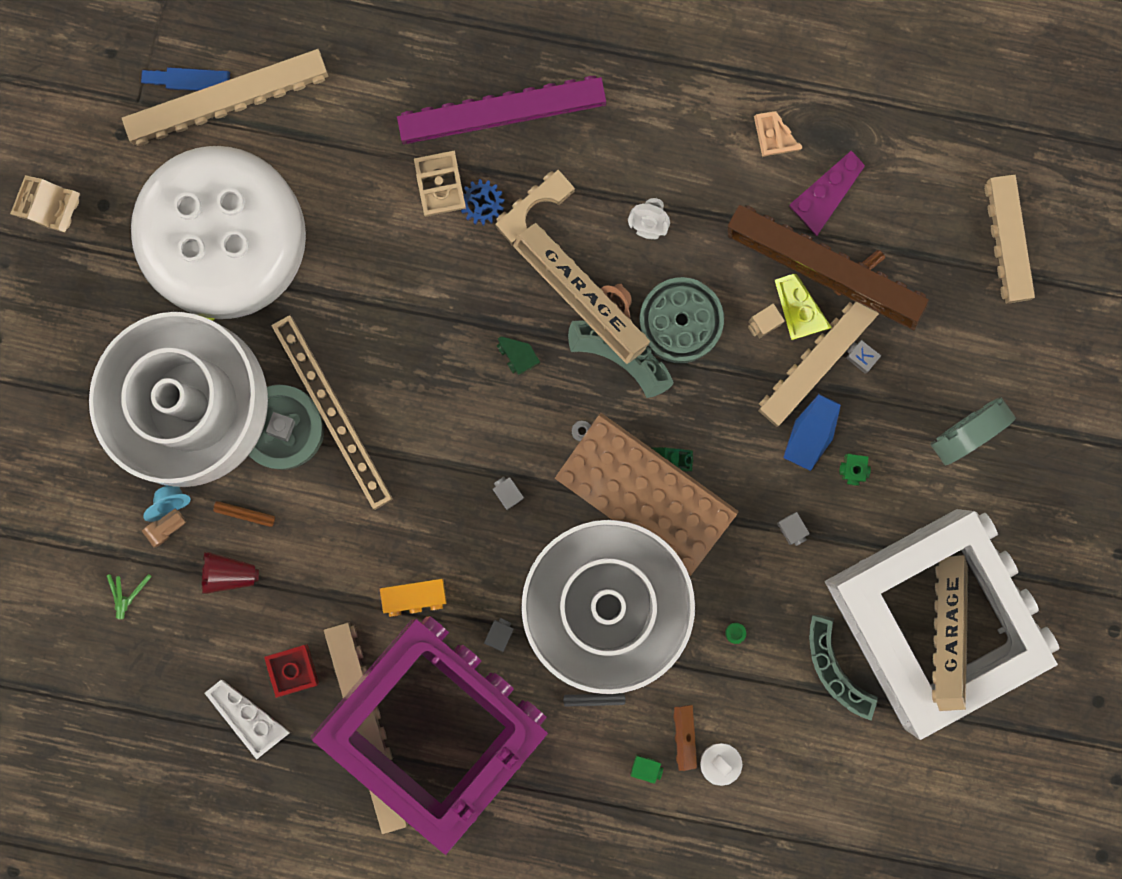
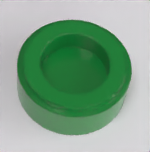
M731 623L727 626L725 636L729 642L739 644L746 638V629L742 624Z

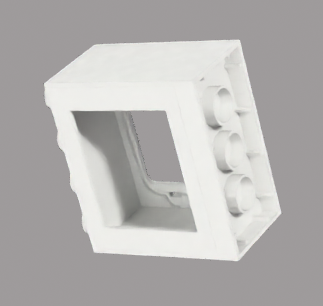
M956 509L824 581L903 728L919 740L1058 665L1052 653L1059 650V645L1048 627L1041 629L1034 622L1031 615L1039 611L1038 606L1027 589L1020 591L1014 585L1011 577L1018 574V569L1007 551L999 553L994 548L990 539L998 534L993 522L986 513L979 515L975 511ZM961 550L1003 626L997 629L999 634L1006 632L1008 640L999 648L967 664L966 710L939 711L937 703H933L932 690L936 689V684H929L881 593Z

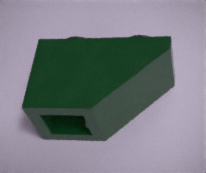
M502 336L497 338L499 344L496 346L501 355L506 354L510 360L507 365L512 374L517 372L518 376L540 364L530 344Z
M650 447L680 470L692 471L693 450Z

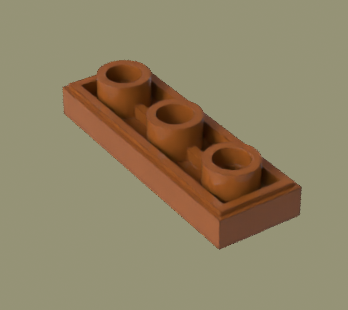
M693 705L674 707L673 718L676 726L675 741L677 743L676 761L679 771L696 769Z

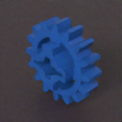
M479 179L478 185H475L472 181L470 189L466 186L464 187L466 194H463L466 209H462L461 212L462 214L468 213L466 220L469 221L473 218L475 225L478 221H481L482 226H485L486 220L492 224V217L498 218L499 214L497 212L504 210L500 206V204L504 203V199L499 198L502 195V191L496 192V184L491 187L489 180L486 184H483L481 179ZM480 189H481V192H480V193H478V194H476V195L472 194V193L475 192L476 190H480ZM490 192L494 195L496 202L490 200ZM482 198H484L485 203L487 204H483L482 207H479L477 201H481ZM468 203L474 205V213L469 209ZM488 210L492 211L488 215L482 216L484 212Z

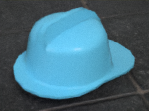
M166 485L155 492L153 505L145 511L143 518L148 522L158 521L176 508L178 510L188 505L191 498L183 494L180 487Z

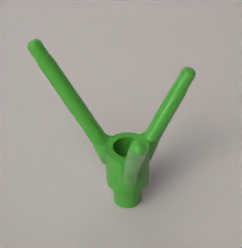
M150 574L143 579L129 597L122 596L120 577H116L115 587L111 575H107L115 601L116 618L124 619L128 605L131 604L135 596L151 578Z

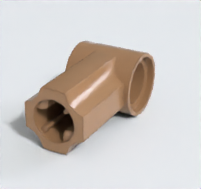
M175 508L160 520H156L146 526L142 533L153 548H156L169 539V535L187 522Z

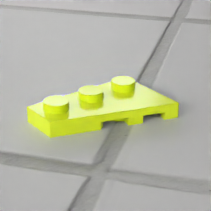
M791 274L775 280L791 340L832 328L797 274Z

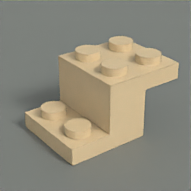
M455 151L414 159L425 217L466 209Z
M25 175L10 214L65 233L71 224L72 213L79 204L80 193L64 189L40 178Z

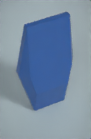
M818 394L795 420L783 458L811 471L833 440L841 404Z

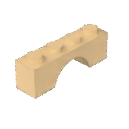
M559 170L555 173L553 171L549 172L543 178L544 182L540 186L537 184L527 192L529 195L524 200L522 198L518 199L512 205L513 209L509 213L503 212L496 219L498 221L495 224L496 228L512 246L518 235L527 229L526 216L532 206L544 201L560 205L575 192V188Z

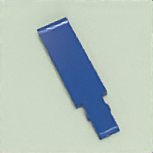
M167 68V72L142 70L141 83L166 85V89L199 91L230 80V72Z

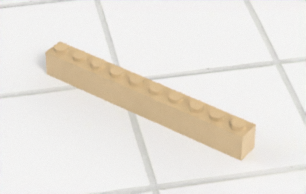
M319 49L122 117V121L129 141L133 145L142 146L147 144L150 139L165 138L170 132L185 131L190 125L205 124L208 122L207 119L213 117L222 118L227 115V112L233 110L235 112L242 111L247 108V105L252 103L258 105L266 102V99L272 96L274 98L282 97L289 90H302L306 87L305 85L312 82L313 84H319L329 76Z
M289 315L271 325L372 508L376 510L392 501L393 498L294 319Z
M350 622L324 630L343 698L367 671V667L362 666L361 658H363L361 646L356 645L355 638L358 637L354 625L351 626ZM377 706L356 731L392 760L390 747L386 748L384 742L387 739L385 729L379 725L378 719H381V715ZM370 791L382 834L407 827L408 823Z

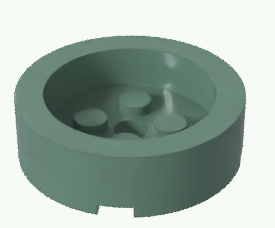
M684 277L666 280L653 288L644 300L639 316L640 331L650 341L648 347L661 359L673 363H688L705 356L719 340L724 325L723 308L716 294L702 282ZM679 314L686 315L688 319L687 324L683 326L677 324L676 316Z
M287 385L268 386L266 421L259 440L249 456L255 462L272 469L288 470L299 467L311 459L320 448L324 437V420L312 398L306 393ZM273 412L292 418L295 421L288 442L269 436L266 433Z
M1002 397L996 398L984 405V408L976 412L974 411L937 437V442L933 441L930 444L945 466L969 454L996 436L1016 419Z

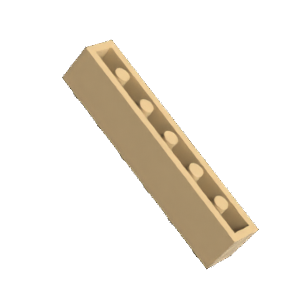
M1016 174L990 178L987 184H985V194L990 200L988 214L993 219L991 234L996 239L994 253L995 257L999 258L1000 264L997 267L998 277L1002 278L1003 283L1001 297L1005 299L1006 304L1032 300L1035 298Z

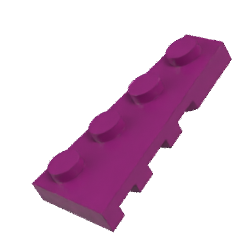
M850 151L789 205L791 210L815 236L819 234L865 165Z

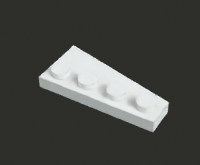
M220 680L205 692L209 700L256 759L290 733L289 730L224 680Z

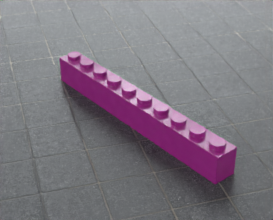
M594 75L585 77L584 81L567 80L563 85L558 86L555 83H551L537 90L535 87H530L516 94L515 91L503 93V96L500 97L488 95L479 101L468 99L462 101V104L459 105L447 103L438 109L426 107L421 109L422 112L417 113L405 111L401 113V116H397L401 141L404 145L606 106V98L602 77L597 78Z

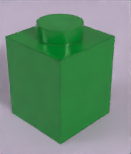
M636 754L630 776L655 784L656 779H661L664 768L660 767V761Z

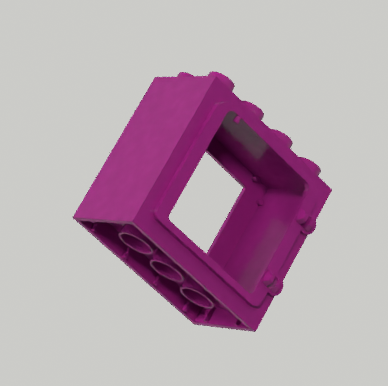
M426 616L422 622H419L417 619L410 620L310 737L314 743L446 856L548 733L540 725L547 717L529 701L521 700L517 706L507 697L514 688L496 673L490 672L485 678L479 674L475 668L481 663V660L463 644H458L454 650L449 648L442 642L449 632L431 616ZM421 654L505 726L503 731L442 803L438 802L356 731Z

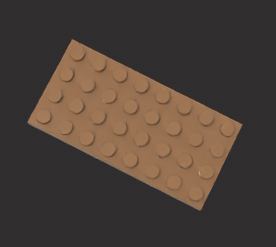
M602 413L596 418L555 477L557 481L610 519L638 525L659 536L676 552L690 576L739 512Z

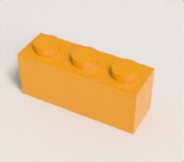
M444 579L380 588L383 614L388 613L389 617L401 615V611L409 610L410 614L422 612L423 607L429 606L430 610L443 609L442 604H447Z

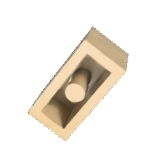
M773 303L752 316L748 321L750 323L748 328L754 337L757 335L760 339L781 326L784 319Z

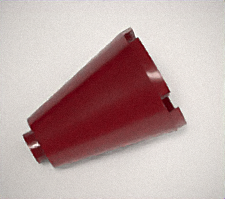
M204 552L202 594L254 586V582H258L259 569H255V565L211 552Z

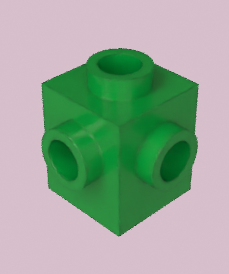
M846 454L844 462H841L839 475H842V480H847L848 485L859 486L860 482H866V478L870 477L871 466H868L869 457ZM853 467L857 469L856 474L853 472Z

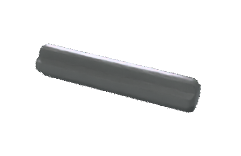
M625 694L564 695L563 704L566 707L624 705Z

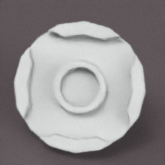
M651 198L645 204H639L632 208L628 218L630 228L633 226L637 230L636 234L647 239H658L660 235L665 236L670 226V219L666 212L663 211V202L660 199Z
M712 744L701 755V772L706 780L712 784L720 786L731 784L741 773V756L729 744Z

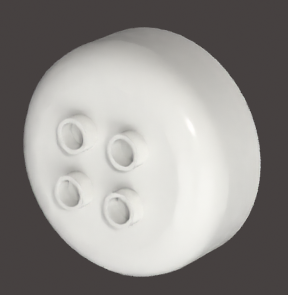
M206 146L195 148L176 155L165 162L150 176L139 193L131 223V239L134 254L148 282L157 292L176 306L206 318L231 319L242 317L261 310L272 303L287 289L294 279L305 250L306 231L304 217L299 202L289 185L263 159L247 151L232 147Z
M167 312L152 315L137 321L123 330L109 344L100 357L92 377L89 394L91 422L100 444L110 458L121 468L139 478L173 487L206 484L221 478L235 469L246 459L258 442L266 421L268 408L265 377L251 349L236 334L205 317L185 312Z
M615 520L593 521L569 529L551 541L533 563L528 573L522 596V618L525 633L539 660L550 672L567 684L581 690L600 694H616L636 690L662 676L672 667L686 647L695 616L692 583L683 562L676 552L651 531L635 524Z

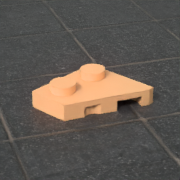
M776 111L756 114L754 116L762 157L802 149V145L796 142L790 134V129L783 124L781 117Z

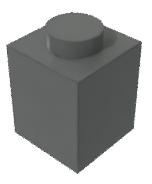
M502 618L499 621L494 620L484 644L503 652L514 629L510 627L512 623Z

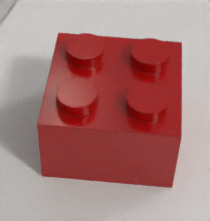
M308 644L264 657L276 698L319 685Z

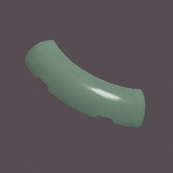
M586 321L571 322L568 334L570 351L594 353L616 362L636 379L646 398L657 396L674 384L665 365L662 362H658L651 354L652 350L648 346L643 353L626 364Z
M813 615L809 635L812 661L821 682L833 698L837 699L849 711L872 721L878 697L856 686L841 669L832 644L834 618Z

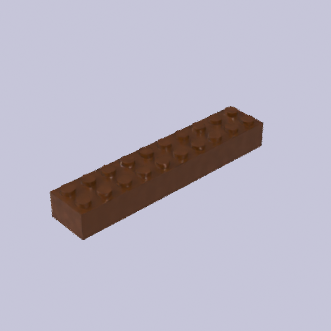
M739 205L727 226L729 238L915 331L927 308L929 299L926 298L927 296L917 290L913 292L907 289V285L900 281L893 282L888 279L886 274L879 271L875 273L869 270V266L862 262L855 263L850 260L848 255L842 252L837 254L831 251V247L824 243L817 244L812 241L810 236L804 233L799 235L793 232L794 229L786 224L781 226L775 223L772 217L765 214L761 216L756 213L754 208L745 205V207Z

